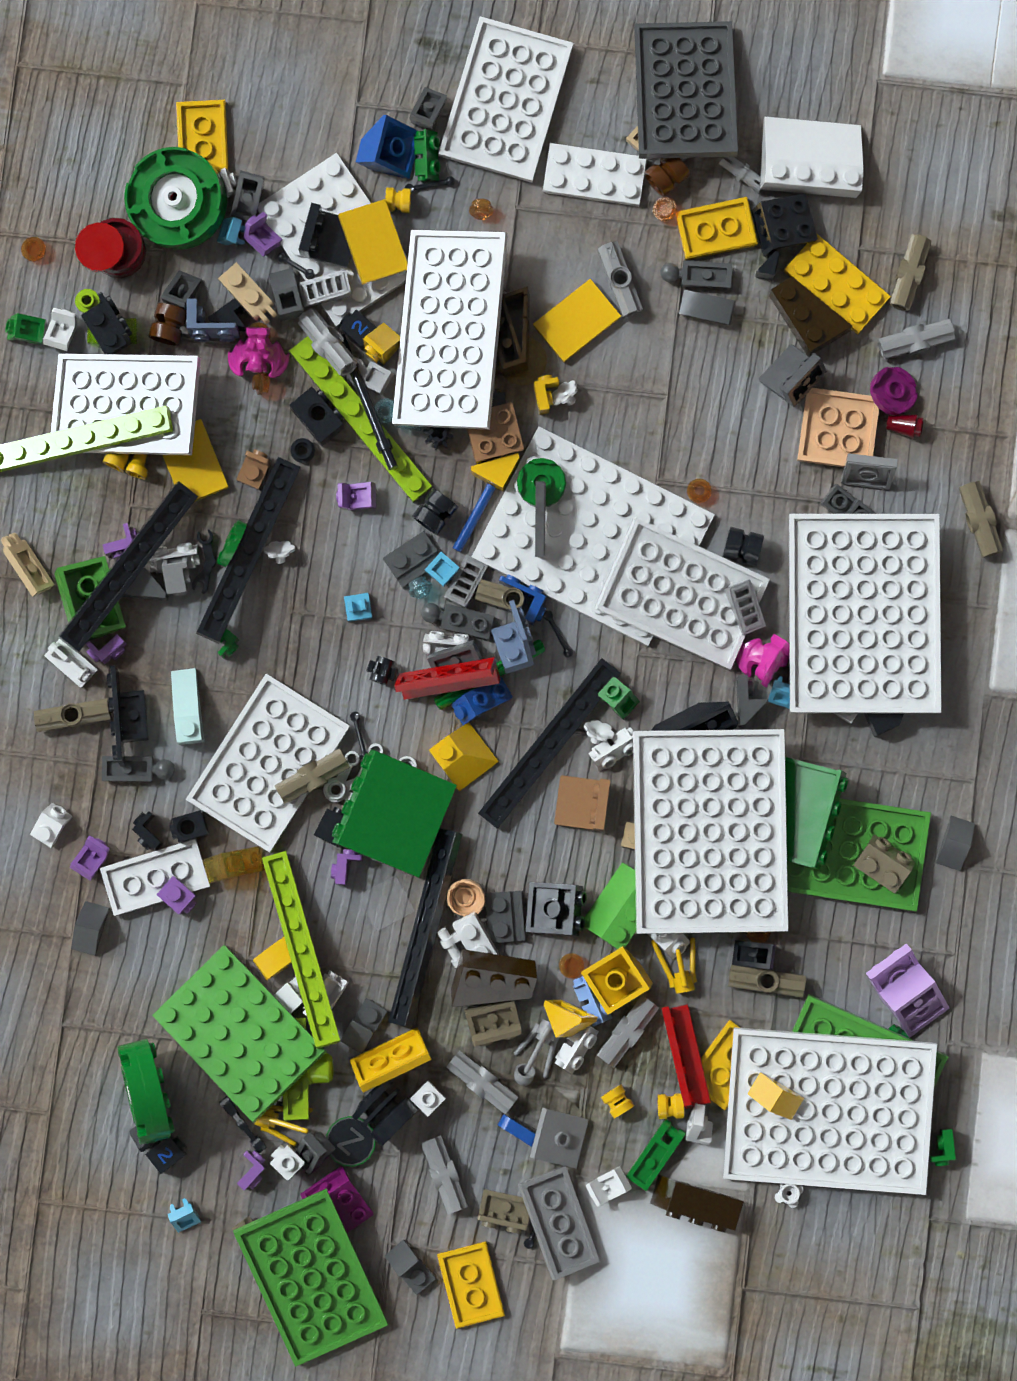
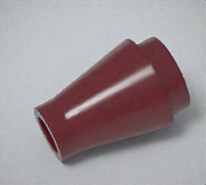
M889 415L886 430L894 431L912 439L921 437L924 418L918 417V415Z

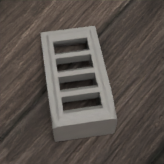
M346 269L299 283L304 308L352 297ZM337 280H341L343 290L338 291ZM328 282H331L333 293L330 294L326 285ZM321 284L324 295L319 297L317 285ZM312 286L313 299L309 298L307 287Z
M466 554L460 565V570L455 574L444 598L462 608L468 609L488 565ZM468 563L479 568V573L466 568ZM465 572L475 577L474 582L463 577V573ZM459 581L470 585V590L459 586ZM455 589L466 594L465 599L454 594Z
M750 579L724 589L742 635L766 626ZM745 590L746 595L736 598V593ZM749 599V604L739 607V602ZM753 609V613L742 616L741 612ZM756 617L757 622L748 626L745 625V621Z

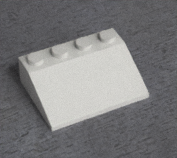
M764 117L760 189L856 198L862 192L863 183L861 125Z

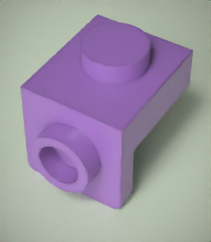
M262 212L257 217L252 216L248 219L243 236L263 257L279 247L282 238L266 224L268 215L265 212Z
M338 483V491L336 493L338 507L347 510L376 508V483Z
M128 523L123 524L126 538L103 544L105 555L112 557V559H118L136 536V529H131Z
M117 634L100 650L92 642L88 641L86 645L90 649L86 652L96 663L101 660L106 664L111 658L115 660L120 657L125 651L123 647L127 644Z
M88 836L85 845L72 861L70 868L91 881L106 861L110 850L109 847L102 840Z
M343 849V854L337 853V864H332L331 879H335L336 885H346L348 860L363 861L362 855H358L357 852Z
M172 876L156 894L179 915L183 912L188 914L197 904L194 901L197 895L190 891L175 876Z
M247 1150L243 1155L254 1165L237 1184L243 1190H246L248 1187L253 1190L263 1179L260 1174L266 1168L263 1164L265 1159L256 1150L252 1153Z

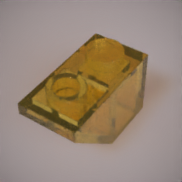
M259 846L225 852L203 859L209 884L265 871Z

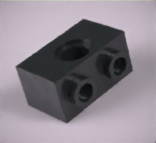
M310 387L289 406L322 447L344 429L342 423L344 417L336 408L330 409L326 404L329 400L320 389L316 392L313 387ZM323 410L325 417L319 421L312 418L313 412Z

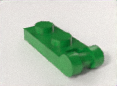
M664 1119L626 1175V1178L645 1191L648 1190L686 1134L682 1129L677 1130L671 1125L672 1122ZM664 1134L672 1138L669 1145L661 1140Z

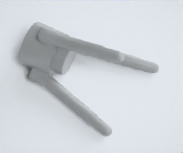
M542 1019L540 1025L535 1024L530 1034L514 1051V1055L517 1056L537 1034L536 1039L539 1042L524 1069V1072L528 1073L544 1043L549 1045L551 1042L543 1077L547 1078L559 1038L555 1037L550 1022Z

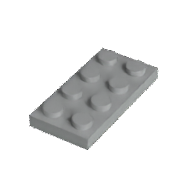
M561 1166L518 1184L552 1280L560 1279L600 1262L566 1166Z

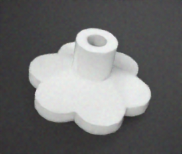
M573 380L569 383H562L552 393L553 404L567 403L569 406L574 404L576 399L573 395L577 393V383Z
M274 541L269 543V546L264 547V553L268 554L270 558H275L278 564L284 563L286 561L285 557L295 551V546L291 545L289 541Z
M594 719L584 724V729L587 731V735L591 737L590 741L594 744H599L600 741L604 742L614 737V732L611 730L612 727L607 723H601L599 720Z

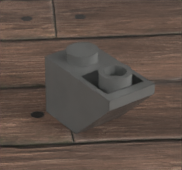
M293 268L270 273L269 277L280 320L285 321L300 317L304 310Z

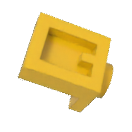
M552 375L538 377V381H534L539 415L549 413V406L553 405L551 391H546V389L558 387V377L553 378Z

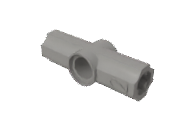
M618 241L599 247L597 250L623 318L631 317L643 311L632 281L631 272L627 268ZM616 275H624L627 281L620 285L615 283L613 278Z
M311 308L303 312L299 317L298 324L312 340L311 346L315 352L327 359L340 376L352 373L357 367L358 361L342 343L344 341L342 335L336 329L329 326L316 309Z
M950 319L926 326L924 324L911 326L904 329L901 333L879 338L878 344L883 360L907 353L910 355L922 353L933 346L954 341L956 338Z
M642 995L627 1016L624 1015L613 1029L611 1037L599 1050L597 1056L614 1068L627 1050L632 1048L643 1034L645 1026L657 1013L659 1007Z
M460 1050L447 1065L449 1071L463 1080L469 1089L482 1099L488 1100L504 1114L508 1112L519 1098L510 1089L502 1085L496 1076L482 1065H477Z
M440 1135L422 1142V1149L430 1166V1175L436 1190L440 1192L447 1214L468 1207L465 1195L459 1184L458 1172L453 1160H450L442 1136Z

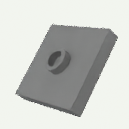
M848 453L841 477V484L889 490L896 472L898 459Z
M542 1108L530 1157L577 1168L589 1119Z

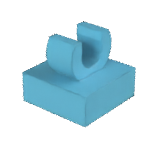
M235 217L223 219L217 242L223 245L245 244L244 240L238 238L239 231L244 233L246 229L245 226H241L242 220Z
M440 552L428 565L425 572L445 587L460 570V567L443 552Z
M369 593L344 596L348 622L372 618Z
M780 676L778 680L774 681L767 702L790 709V684L783 683V677Z
M185 1198L182 1199L184 1207L176 1209L171 1204V1213L168 1214L170 1223L178 1233L201 1222L198 1213Z

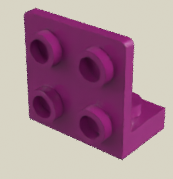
M342 1166L300 1194L302 1199L327 1189L347 1233L373 1216L372 1210L356 1190Z

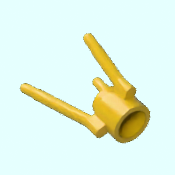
M692 937L690 939V974L689 970L684 969L680 949H676L679 972L674 973L675 978L657 943L652 940L651 944L669 980L670 988L674 987L676 994L695 990L694 983L697 982L695 974V938Z
M272 1105L254 1123V1125L261 1127V1131L268 1132L292 1146H296L297 1143L274 1130L273 1128L276 1125L305 1134L309 1132L306 1128L279 1120V1113H275V1111L283 1112V1106Z

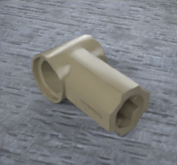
M481 579L478 585L476 601L506 609L511 613L510 605L507 604V600L511 595L520 596V602L516 605V608L521 607L523 610L526 604L523 593L517 588H509Z

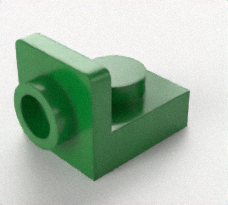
M20 313L11 316L5 326V332L8 333L7 340H21L42 344L46 319Z
M227 628L220 641L222 643L225 640L226 643L218 651L219 656L222 658L226 655L230 657L239 647L237 645L239 639Z
M615 677L598 693V696L623 720L640 702L634 693Z
M951 1128L940 1129V1135H936L938 1150H942L943 1154L929 1156L928 1161L935 1162V1166L950 1165V1160H956L953 1130Z

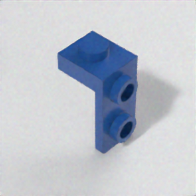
M509 574L507 577L500 576V584L509 588H517L524 595L533 598L532 604L525 616V622L533 626L536 620L541 622L546 608L543 607L546 596L542 594L543 590L533 585H530L529 588L520 584V579Z
M500 677L499 684L478 687L465 693L451 704L456 717L463 726L473 721L482 713L512 699L513 696L502 677Z

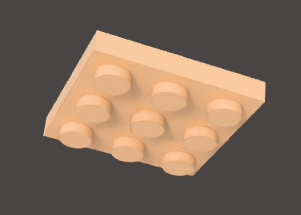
M812 388L805 396L797 461L844 468L848 453L873 456L879 408L873 402L872 396Z

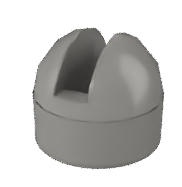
M527 1064L516 1066L514 1079L518 1085L527 1086L534 1079L535 1069L531 1067L528 1073L524 1072Z

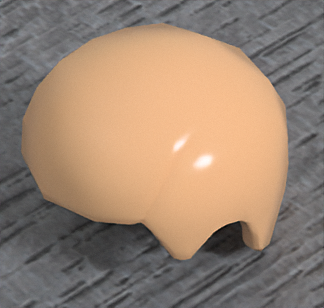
M462 879L450 886L447 893V903L451 910L460 916L465 917L473 912L479 914L485 905V892L476 881Z

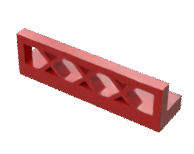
M495 657L399 673L394 687L396 692H402L403 699L405 700L499 684L501 679Z
M686 1004L674 1008L669 1006L663 1007L661 1009L684 1107L686 1109L693 1108L695 1103L701 1105L710 1104L711 1099L689 1005Z

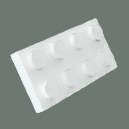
M550 143L543 193L639 207L646 159H639V156Z
M197 839L100 868L114 916L163 902L156 894L172 876H175L192 892L211 887Z

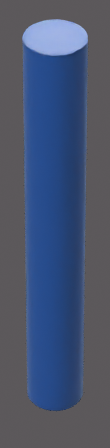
M487 483L453 546V549L457 552H462L496 489L493 485Z

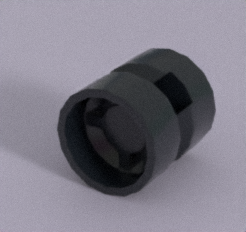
M432 488L424 499L426 504L420 505L412 517L424 528L438 535L446 525L445 518L450 519L458 506L441 492Z
M730 527L723 558L734 561L742 558L743 563L757 566L764 535L754 532L746 535L743 529Z

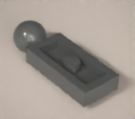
M683 260L682 269L678 268L674 263H667L662 266L660 275L664 281L669 283L682 278L681 287L730 290L732 264Z
M434 603L424 605L421 610V616L426 622L433 623L441 620L440 629L467 634L484 640L489 639L494 615L450 604L445 605L444 611L440 610L439 606Z
M102 756V781L153 782V774H156L161 779H169L175 772L174 764L166 759L153 764L152 756H125L126 766L120 767L117 760H113V756Z

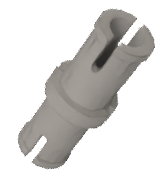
M724 157L718 164L735 175L737 181H743L757 193L761 190L760 185L757 184L761 183V177L752 171L747 163L744 165L735 157Z

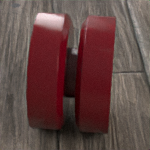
M110 218L101 221L100 223H107L117 229L123 238L125 249L124 256L119 265L110 271H103L102 273L112 278H125L133 275L141 268L146 257V246L140 232L131 222L122 218Z

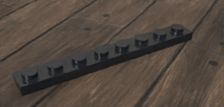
M280 457L277 458L247 522L241 541L226 567L196 634L218 644L220 643L301 468L300 466Z
M180 481L176 482L59 634L58 638L77 653L80 652L198 496Z
M603 658L600 659L478 812L481 817L496 829L500 827L601 700L598 693L613 677L618 679L621 675L617 669Z
M440 828L438 830L391 1009L389 1023L408 1028L413 1026L460 847L462 833Z

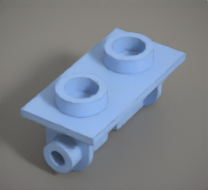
M584 977L573 980V988L579 1002L586 999L589 1001V1004L582 1006V1009L598 1017L597 1022L592 1024V1026L611 1019V1014L607 1015Z

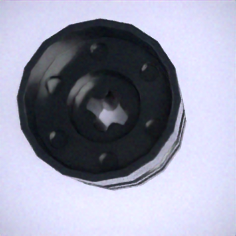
M391 1080L374 1087L361 1100L355 1113L351 1116L355 1121L364 1113L368 1116L360 1125L362 1128L372 1122L376 1124L370 1136L381 1147L419 1110L408 1097L399 1103L394 1100L400 1092L398 1087L390 1095L386 1092L393 1084Z

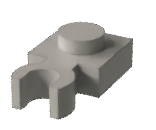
M354 357L358 361L357 364H359V371L365 386L383 395L394 373L372 361L366 367V364L361 359Z

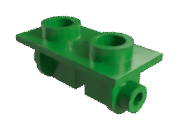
M424 129V131H417L414 137L415 154H423L422 159H415V176L418 177L420 182L428 181V179L439 181L441 165L438 160V149L440 147L438 132Z

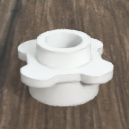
M779 1183L780 1189L775 1194V1200L778 1203H787L791 1208L797 1207L799 1196L803 1193V1186ZM787 1191H791L790 1196L787 1195Z

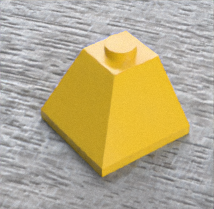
M470 723L452 732L429 749L430 754L451 782L457 785L456 788L459 792L499 762Z
M624 946L581 971L582 976L607 1015L648 991L653 984L640 962Z

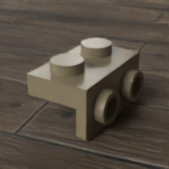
M873 835L853 866L893 893H896L912 871L915 861L906 852L899 851L891 846L887 839Z
M514 1000L488 1003L465 1009L473 1046H488L494 1041L502 1039L511 1040L516 1038L517 1035L522 1034Z
M484 1189L477 1220L482 1221L481 1225L496 1229L498 1224L507 1226L506 1231L521 1234L522 1230L527 1231L529 1214L522 1197Z

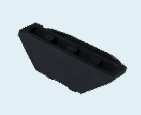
M729 701L700 702L654 725L651 731L734 730L739 722Z

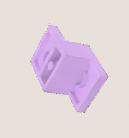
M907 944L895 950L889 957L873 966L866 973L879 998L897 1018L903 1031L909 1038L949 1009L936 982L919 964L912 949Z

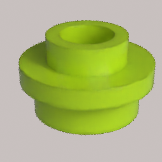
M83 289L75 297V305L82 313L100 304L99 296L91 289ZM90 297L91 303L85 305L83 304V299Z

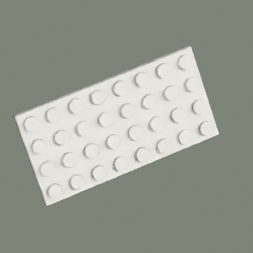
M411 230L392 418L393 425L490 429L508 234L506 232Z

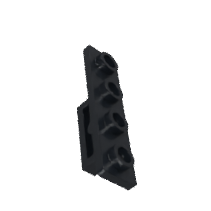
M116 665L110 666L111 673L107 674L108 688H112V697L108 699L109 710L114 712V721H110L111 735L116 738V745H112L113 760H117L120 767L126 766L124 743L149 740L146 697L144 690L120 692L119 671Z

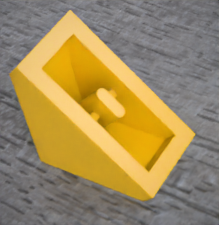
M515 453L471 466L472 475L503 492L520 462L519 454Z
M561 999L545 1000L544 1008L556 1038L572 1037L597 1022V1016Z
M762 1072L759 1073L748 1092L749 1096L768 1111L792 1120L804 1100V1097Z

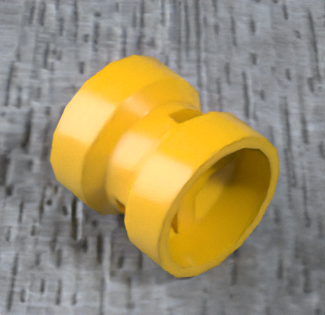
M386 187L385 200L389 212H393L397 208L402 213H410L411 189L403 188L397 193L395 188Z
M622 1084L601 1096L604 1104H608L610 1107V1114L613 1118L620 1116L635 1106L632 1100L626 1097ZM621 1099L623 1100V1101H621L620 1103H618L617 1105H614L616 1102L620 1101Z
M675 1093L673 1096L657 1094L659 1120L667 1119L669 1116H674L676 1119L684 1118V1104L681 1093Z

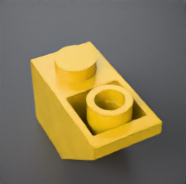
M384 322L363 339L365 354L373 362L377 363L380 361L383 365L400 347V336Z

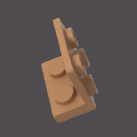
M512 403L492 407L490 429L467 428L476 465L486 462L487 459L524 450Z
M560 776L554 824L604 831L610 780Z

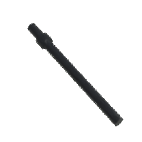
M342 334V337L344 339L342 343L352 354L345 334ZM357 366L350 373L376 437V446L379 454L383 455L388 470H394L398 465L392 453L393 446L390 439L385 436Z

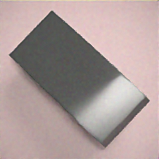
M684 290L679 314L731 325L736 301Z
M834 484L820 502L832 514H875L838 484Z

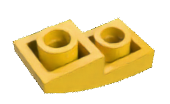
M282 937L253 959V962L266 980L271 979L292 963L285 937Z

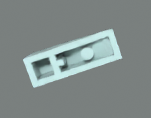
M196 668L171 671L177 743L185 745L205 742Z

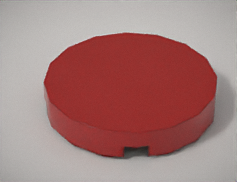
M96 222L87 225L76 238V256L81 264L92 272L110 271L119 265L124 256V241L121 234L115 227L107 223Z

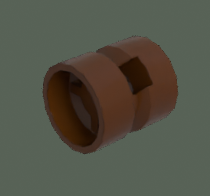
M660 158V164H653L644 172V176L652 188L660 196L664 197L674 189V183L680 184L690 176V172L681 158Z
M157 303L154 314L156 322L151 324L148 337L163 344L179 346L183 333L180 327L185 326L187 311L171 304Z

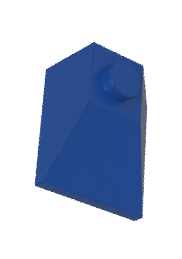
M383 115L361 139L356 163L372 171L410 179L416 155L414 137L418 130L388 115Z

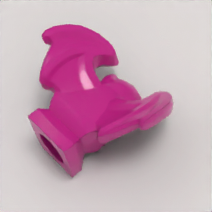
M246 327V334L248 336L246 342L240 339L233 351H228L229 367L235 375L243 376L242 366L245 362H248L246 371L249 370L253 373L267 372L266 363H269L271 365L270 378H276L284 373L289 364L290 354L285 355L278 341L271 344L268 338L271 328Z
M775 634L771 637V643L763 645L761 639H753L745 644L742 642L736 656V662L740 670L745 675H748V677H751L752 668L757 664L758 667L755 670V675L762 681L761 684L767 688L779 667L785 668L788 663L789 643Z

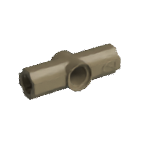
M911 234L904 259L902 258L895 278L897 281L889 305L902 311L910 310L917 286L919 287L926 267L924 263L932 240L919 234Z
M974 481L959 487L966 509V521L970 532L974 533L981 557L985 558L1001 553L1003 549L995 528V515L991 506L987 504L980 481Z
M108 698L77 704L69 703L60 707L34 711V723L37 732L79 727L85 724L112 720ZM72 709H77L79 713L77 720L69 722L67 720V713Z
M339 748L318 761L314 760L297 770L296 774L276 784L275 788L286 805L301 795L313 792L327 784L329 779L349 769L350 765Z
M731 965L728 979V987L802 998L806 984V976L736 965ZM764 974L771 975L774 981L773 985L768 989L764 988L760 983V979Z

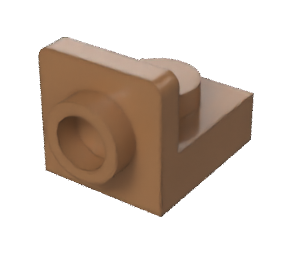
M254 449L253 453L246 451V458L236 480L260 491L271 462L269 459H266L267 454Z

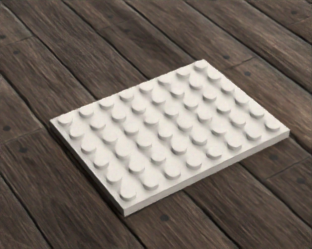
M538 426L471 557L506 576L509 574L520 579V583L528 587L533 585L542 589V594L648 647L653 635L595 609L634 518L641 519L699 546L715 514ZM538 458L553 460L563 470L566 478L564 495L554 505L545 507L544 557H535V507L530 506L522 499L517 487L519 471L529 461Z
M789 514L790 713H941L939 514Z
M784 729L633 731L636 933L788 931Z
M734 1027L723 1179L926 1195L937 1043ZM760 1072L804 1097L792 1120L768 1111L748 1095Z

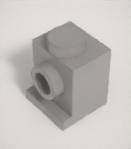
M187 555L163 559L162 570L167 594L173 593L174 596H181L188 593L187 583H191L190 570L187 568Z

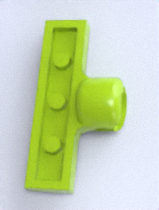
M295 1018L307 1030V1019ZM325 1053L283 1095L284 1121L310 1120V1085L330 1083L333 1080V1059L329 1053Z

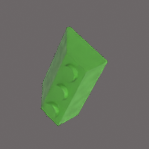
M105 556L56 569L54 575L68 623L109 571ZM119 602L112 608L88 641L126 627Z
M623 862L584 917V927L616 950L622 946L626 947L636 932L635 870Z

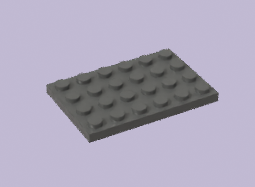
M732 21L634 24L639 159L738 156Z

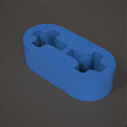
M503 1114L497 1125L532 1147L535 1133Z

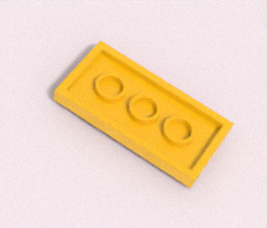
M817 234L818 239L815 242L807 243L784 269V272L789 277L797 280L852 325L851 329L858 335L891 296Z

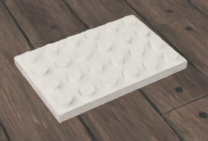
M480 16L438 155L532 183L572 52L573 43Z
M335 153L260 202L258 212L259 214L265 212L268 215L266 224L282 238L280 244L288 257L305 269H312L315 273L314 278L346 269L352 297L321 304L337 328L342 325L340 322L348 312L352 314L356 309L362 312L406 283L407 271L362 285L352 255L348 268L300 256L298 249L311 202L320 204L322 211L337 215L370 204V201L339 155ZM298 270L304 281H307L308 279H306L304 273ZM337 280L338 291L343 290L341 280ZM331 282L326 283L328 293H333ZM317 285L319 297L323 296L322 285Z
M59 354L51 433L167 405L171 413L172 432L83 453L192 455L201 358L198 356Z
M634 518L595 609L731 670L745 635H742L724 589L750 579L758 603H760L770 579L641 519ZM745 590L736 593V598L746 595ZM747 599L742 602H739L738 604L739 607H742L749 604L750 602L749 599ZM753 609L741 612L742 616L753 613ZM752 619L745 621V625H750Z
M265 674L186 800L271 853L309 793L307 792L285 805L275 785L296 774L297 770L314 760L318 761L335 751L350 726L268 674Z

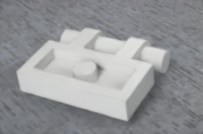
M476 912L453 922L452 926L456 932L449 934L446 928H442L437 932L441 938L440 943L443 949H447L452 957L451 962L454 968H457L461 954L455 943L460 940L466 950L499 955Z

